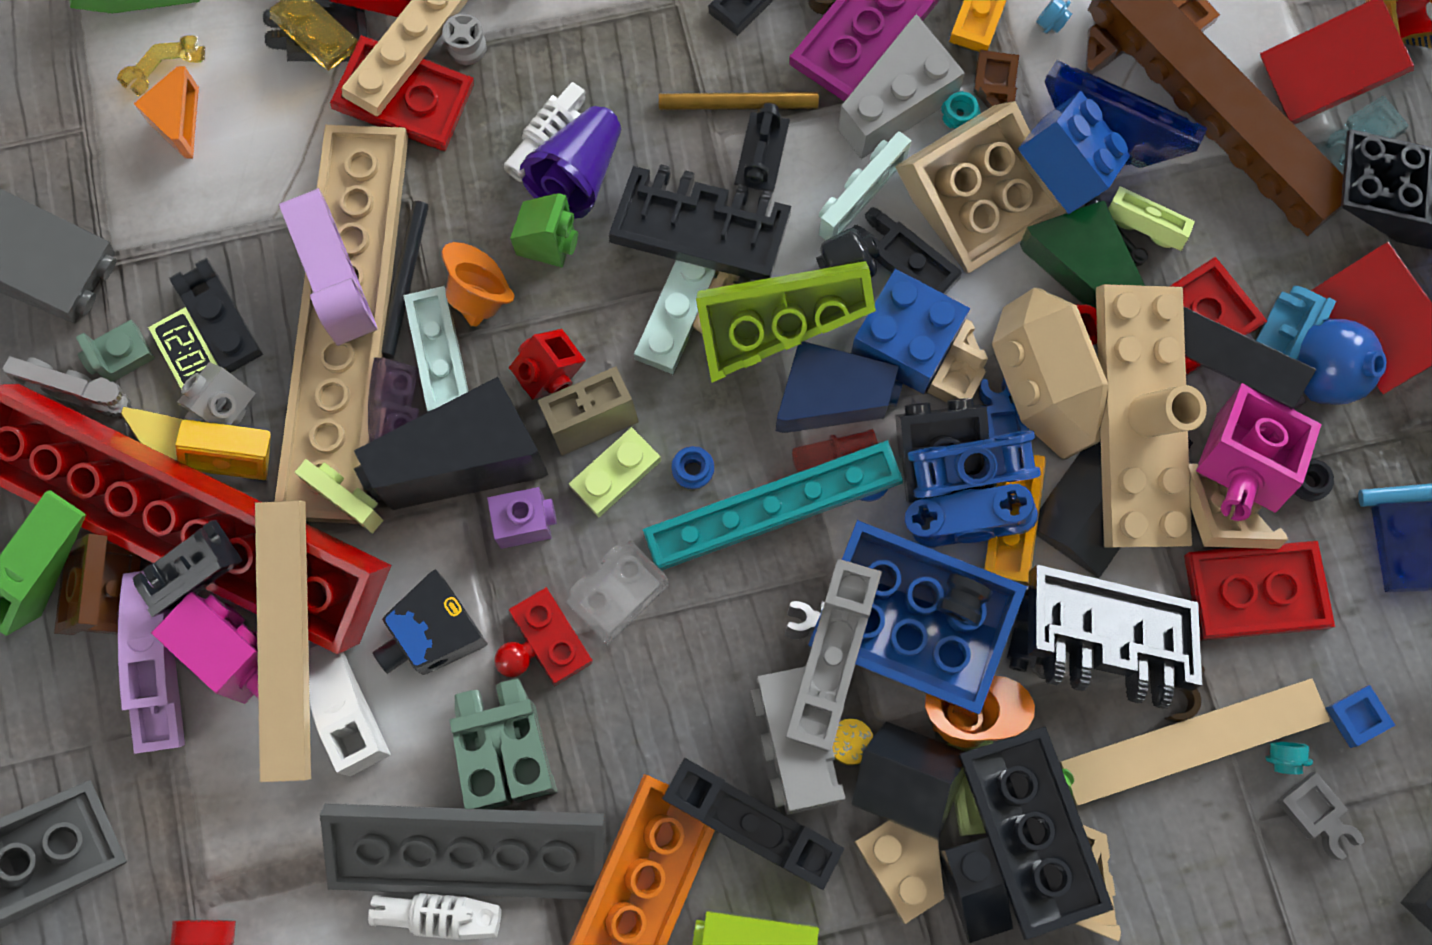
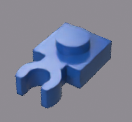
M1003 378L1001 383L1003 391L1001 393L991 391L987 379H982L979 388V397L987 405L985 407H987L990 439L1002 434L1029 431V428L1021 422L1015 404L1010 403L1011 394L1005 378Z

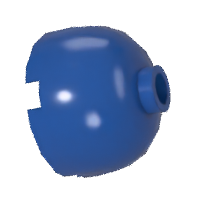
M1345 319L1322 320L1324 321L1322 325H1313L1308 330L1301 344L1298 361L1316 369L1304 390L1306 396L1313 402L1329 405L1349 404L1366 397L1378 384L1386 370L1387 364L1382 345L1375 333L1358 322Z

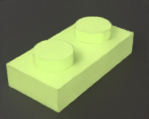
M1119 186L1108 208L1115 224L1126 230L1135 229L1150 236L1151 240L1161 247H1173L1182 251L1195 222Z
M631 427L569 483V487L599 518L661 462V456Z
M305 459L294 472L308 486L373 534L384 521L373 510L378 503L358 487L351 493L340 484L345 478L325 462L318 468Z

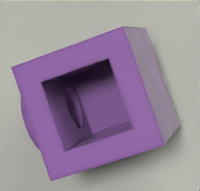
M539 487L487 497L494 539L501 549L552 539L549 525L557 524L552 498L545 500Z

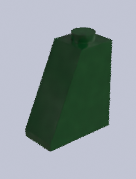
M1104 200L1077 209L1070 214L1066 213L1027 227L1020 242L1023 252L1083 305H1090L1096 309V287L1104 284L1145 286Z

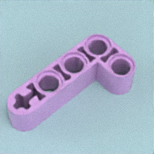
M317 188L280 203L281 212L313 290V293L310 294L313 306L323 327L336 345H342L378 330L321 190Z

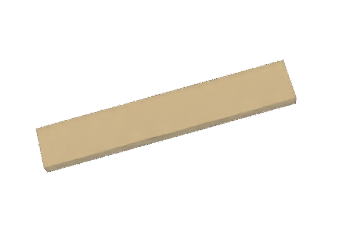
M301 500L255 503L260 782L302 781L311 779L305 501Z
M1311 678L1059 763L1062 769H1067L1073 774L1074 783L1071 785L1073 791L1072 798L1075 806L1330 722V719Z

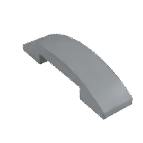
M837 559L786 738L828 751L832 750L882 571Z

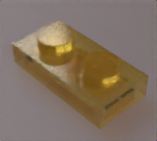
M280 0L270 8V18L327 71H330L352 54L358 40L315 0Z

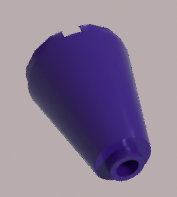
M589 107L525 157L520 164V170L524 169L525 172L521 180L534 199L557 193L566 195L569 210L571 213H574V219L583 218L592 210L621 134V125L616 114L606 107Z

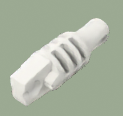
M572 82L558 98L552 95L544 104L535 118L523 130L522 143L504 163V169L511 177L522 182L521 179L524 177L525 172L524 169L520 170V164L525 157L580 115L578 110L585 102L584 89Z
M420 893L415 895L412 900L374 895L370 905L376 908L375 910L369 909L368 921L370 926L380 925L409 928L410 933H413L414 936L455 940L496 938L498 936L502 911L498 905L460 896Z

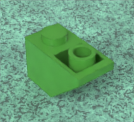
M557 193L523 201L510 237L517 256L563 267L567 254L572 255L578 241V231H575L573 226L574 213H571L569 210L566 195Z

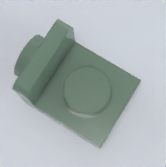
M132 320L125 322L95 340H92L85 333L76 337L83 350L78 353V357L86 370L91 375L98 373L110 382L118 380L155 359L138 326Z

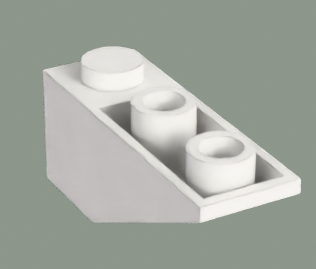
M319 645L310 648V708L318 733L336 773L352 776L391 756L344 652L337 655Z

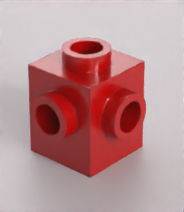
M558 329L534 334L523 342L518 348V356L508 368L517 378L521 387L534 400L571 386L573 384L571 379L586 360L564 330Z

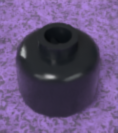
M849 228L824 241L820 246L821 255L816 257L820 269L866 261L870 270V277L872 278L877 273L875 259L881 257V253L871 234L863 237L857 229Z

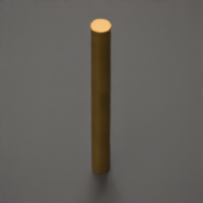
M818 92L659 94V110L762 109L765 103L775 104L779 109L818 108L819 105Z

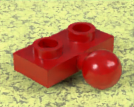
M547 587L508 609L509 615L526 641L522 644L508 642L498 648L494 657L496 669L502 675L510 678L522 675L528 669L530 659L536 657L555 687L592 664V658Z

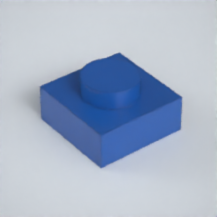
M1370 685L1358 689L1325 708L1350 748L1357 747L1395 726Z

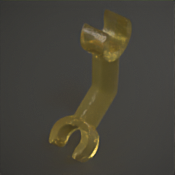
M193 35L181 37L180 42L154 44L135 66L123 68L118 73L117 80L126 88L132 80L136 79L130 89L137 97L141 96L148 90L149 75L162 60L181 58L187 62L201 63L205 61L206 46H198V36Z

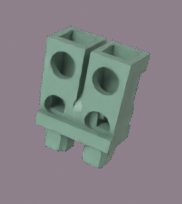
M519 679L497 684L496 690L500 707L484 710L479 690H470L454 695L456 718L449 719L453 733L465 809L493 810L512 805V799L520 803L558 793L554 776L551 773L536 706L528 699ZM501 758H503V761H504V765H505V770H506V775H507V780H508L509 786H507L506 777H505L504 768H503V763H502V759H501Z

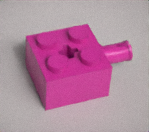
M1242 383L1217 413L1196 472L1228 488L1226 497L1221 504V512L1226 517L1230 514L1232 505H1235L1231 519L1235 521L1246 520L1252 512L1253 502L1276 513L1303 484L1322 424Z
M190 592L151 634L214 693L246 704L253 695L258 698L257 631L253 632L244 625L243 622L246 619L229 604H223L211 594L207 599H204Z

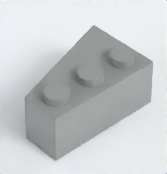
M917 14L841 106L838 130L861 159L872 153L881 141L886 140L889 142L898 131L903 133L941 109L943 102L952 94L960 92L965 72Z
M806 666L758 676V689L750 690L756 717L764 715L768 733L760 734L765 761L774 760L778 778L770 779L774 803L776 807L784 805L786 815L839 804L846 799L842 785H838L833 765V760H835L833 749L828 751L786 738Z

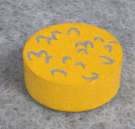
M845 719L839 722L832 747L835 760L844 765H857L861 763L863 751L873 739V734L865 723L857 719Z

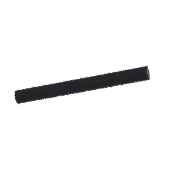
M413 201L385 322L381 351L384 358L392 359L396 353L406 309L403 295H407L410 292L429 205L422 201Z

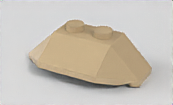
M1033 288L1003 307L992 341V347L1021 422L1031 431H1034V434L1061 459H1068L1100 442L1099 428L1105 411L1108 382L1077 305L1049 294L1040 288Z

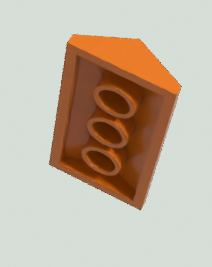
M647 774L643 775L569 945H667L715 831L662 800L661 798L669 786L668 784Z

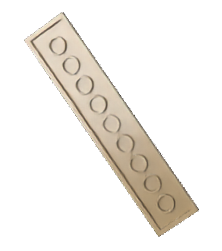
M325 125L317 188L321 190L331 211L378 330L337 346L323 327L310 297L313 290L305 272L275 502L305 501L307 522L359 524L308 486L294 473L305 459L318 468L325 462L345 478L341 482V486L351 493L358 487L367 494L354 470L355 467L361 465L354 450L372 442L374 436L383 359L381 351L389 307L409 138L406 128Z

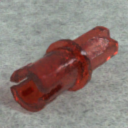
M873 429L838 438L835 434L829 436V440L794 447L792 449V460L796 471L801 472L878 444Z

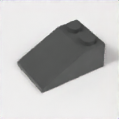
M91 780L0 818V928L38 911L126 864L127 860Z

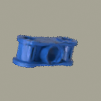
M1034 431L1012 432L991 439L946 447L923 448L909 452L907 454L908 460L914 464L917 481L914 496L917 498L933 497L960 489L999 482L1022 481L1041 476L1040 468L1035 466L1031 441L1035 439ZM973 453H981L984 457L982 470L974 475L966 474L964 470L966 458ZM929 464H930V468H931L932 480H931V475H930Z
M1009 484L987 489H969L951 495L914 501L905 513V523L908 530L920 545L928 548L958 543H977L996 537L1023 534L1030 531L1038 520V511L1031 492L1019 484ZM1020 503V514L1011 516L1012 504ZM933 517L934 520L930 522V529L923 530L922 527L926 525V518Z

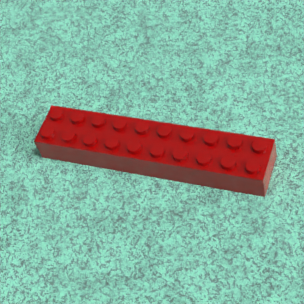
M21 384L0 385V487L36 505L44 493L51 490L87 514L81 526L82 528L96 535L107 536L108 541L152 563H155L191 537L209 521L217 520L243 562L205 589L257 614L255 503L261 501ZM306 524L308 640L338 655L360 644L392 565Z

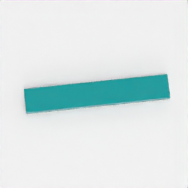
M887 440L644 528L643 532L655 568L659 572L903 484V478Z

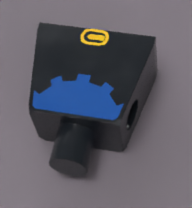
M434 569L384 615L382 620L393 638L372 653L387 674L409 660L417 672L425 675L488 645V642L444 577Z

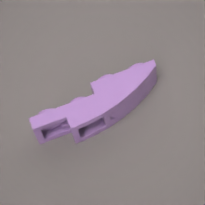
M144 571L123 574L118 618V666L122 710L129 709L134 754L178 748L185 745L175 655L151 634L171 611L151 617L147 611L149 607L133 583V577L141 572L145 576Z

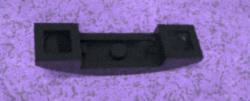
M685 757L661 798L696 820L823 891L845 849L728 784L724 779Z

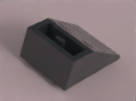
M1349 129L1346 135L1341 208L1396 242L1432 250V147Z

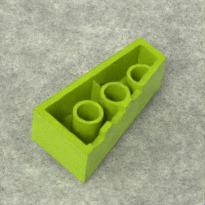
M866 261L698 291L696 296L712 383L736 370L752 366L777 352L793 348L809 338L821 333H827L876 311L870 270Z

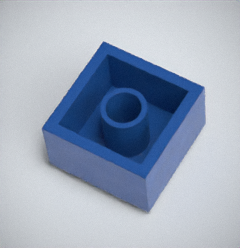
M1079 91L1044 116L1018 147L1020 153L1068 214L1107 190L1130 157L1126 142L1117 132L1111 131L1102 119V112L1099 106L1093 100L1087 99L1082 91Z
M895 269L875 302L876 311L867 315L854 337L851 354L899 366L895 379L924 394L961 330L970 308Z

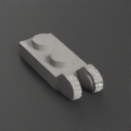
M9 356L2 368L3 372L15 384H21L45 397L108 416L112 415L113 417L117 416L119 418L123 407L130 408L132 406L130 404L131 400L126 394L122 393V389L117 383L110 382L102 377L92 381L86 375L74 370H67L65 374L55 371L49 364L31 357L27 361H23Z

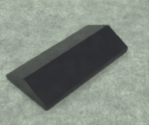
M1188 438V448L1190 449L1193 442ZM1101 439L1099 443L1078 454L1041 506L1036 536L1098 579L1121 548H1104Z
M1046 726L959 754V759L1024 940L1114 910Z

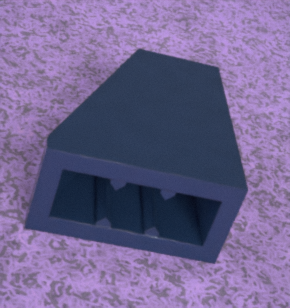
M805 341L801 342L796 349L778 412L776 431L789 433L884 419L888 405L896 407L903 382L895 380L899 366Z

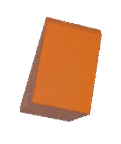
M177 66L133 104L146 121L187 159L193 158L199 86L185 66Z

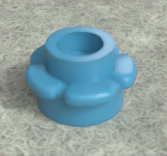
M1051 0L1036 20V23L1044 28V33H1048L1051 29L1058 33L1072 16V13L1067 10L1071 3L1070 0L1066 2L1063 0Z

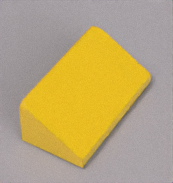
M183 420L181 422L175 444L177 461L202 473L267 480L271 441L269 431L194 420Z

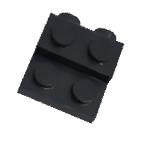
M959 398L947 400V409L931 410L930 403H916L905 405L904 414H895L899 457L902 458L905 495L908 503L933 497L917 498L914 496L917 481L914 464L908 460L907 454L923 448L946 447L990 439L987 407L974 405L973 398ZM981 453L969 455L964 462L965 473L968 475L979 473L984 466V457ZM929 464L930 475H931V480H932L931 468H930V464ZM988 484V485H983V486H977V487H971V488H966V489L955 490V491H952V492H950V493H947V494H944V495H939V496L951 495V494H954V493H956V492L963 491V490H969V489H987V488H993V487H994V484Z

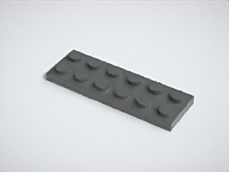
M325 803L320 813L328 890L589 900L605 864V814Z

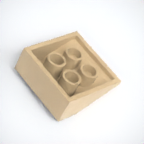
M1016 101L992 106L895 166L914 204L965 273L974 271L1020 242L1027 227L1066 213V210L1018 150V147L1031 132Z

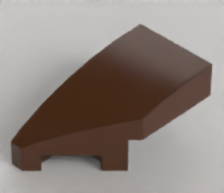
M1094 24L1089 28L1087 37L1086 72L1092 75L1124 53L1118 41L1098 24Z
M987 50L979 51L973 92L988 108L1015 101L1017 92L1015 86L1020 55Z

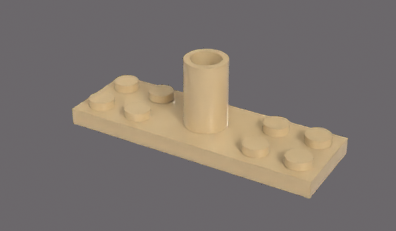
M1101 285L1096 287L1098 360L1108 382L1105 411L1100 425L1104 548L1192 546L1188 431L1196 429L1203 423L1206 417L1207 406L1201 392L1192 386L1186 385L1183 287Z

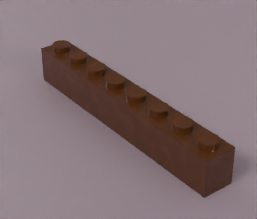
M1171 0L1091 1L1087 10L1091 13L1096 24L1105 28L1118 41L1121 49L1126 54L1132 56L1146 70L1148 77L1164 88L1173 98L1176 106L1180 110L1187 112L1197 122L1204 135L1210 140L1215 141L1229 155L1232 164L1238 169L1243 170L1257 184L1261 194L1271 199L1285 213L1290 224L1299 228L1308 237L1342 209L1343 174Z

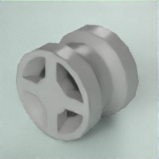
M461 13L450 17L444 23L442 29L443 38L452 60L458 64L472 65L479 62L485 56L487 50L486 40L483 36L482 26L477 18L470 14ZM460 41H466L467 44H460Z

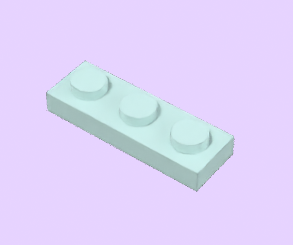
M898 131L889 142L883 140L878 144L871 154V162L863 171L860 168L856 169L847 180L844 187L846 190L838 199L835 197L830 198L819 213V218H821L819 236L828 240L847 228L897 171L895 166L907 159L911 139Z
M678 260L675 261L635 350V360L674 374L693 331V322L698 313L697 293L709 288L713 277L716 278L717 276L716 270Z
M445 286L403 295L428 412L469 391L450 303L446 299Z

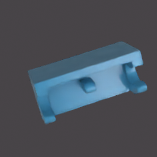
M1293 286L1290 294L1281 292L1278 295L1266 319L1267 322L1260 330L1256 341L1298 360L1301 344L1308 330L1313 325H1322L1324 323L1322 320L1328 319L1336 301L1329 297L1326 299L1304 287Z

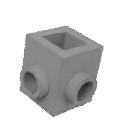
M209 362L200 374L195 373L185 382L181 389L183 395L177 403L189 411L184 417L187 420L237 426L245 416V407L256 393L224 368Z

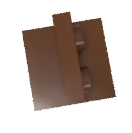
M87 534L75 541L61 571L54 634L75 635L80 632L118 635L119 604L123 574L139 572L141 557L116 544L107 543V536Z

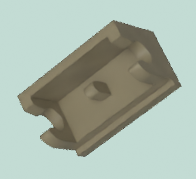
M616 366L537 400L561 456L639 422L633 400Z

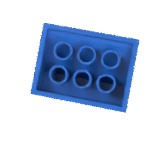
M857 520L842 560L882 571L855 665L980 714L1027 586ZM951 573L972 579L993 592L990 600L983 603L980 609L982 619L979 626H971L960 622L935 608L939 599L945 597L948 592L947 580ZM822 611L820 613L813 634L809 641L808 646L812 647L813 641L815 638V634L817 631Z

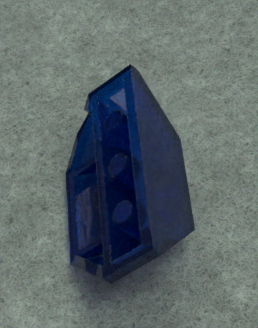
M1056 60L1044 81L1054 108L1060 106L1079 91H1082L1087 99L1093 100L1099 106L1102 112V119L1112 132L1120 134L1126 142L1130 157L1125 165L1143 168L1196 152L1207 130V127L1196 122L1193 123L1188 118L1079 68H1072L1059 60Z

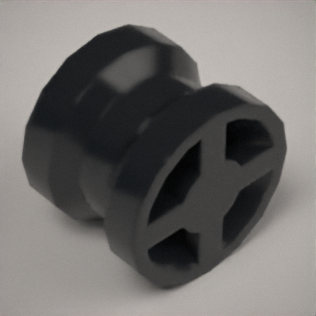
M951 573L947 580L948 592L945 597L939 599L935 608L960 622L971 626H979L982 619L980 609L983 603L990 600L993 592L972 579Z

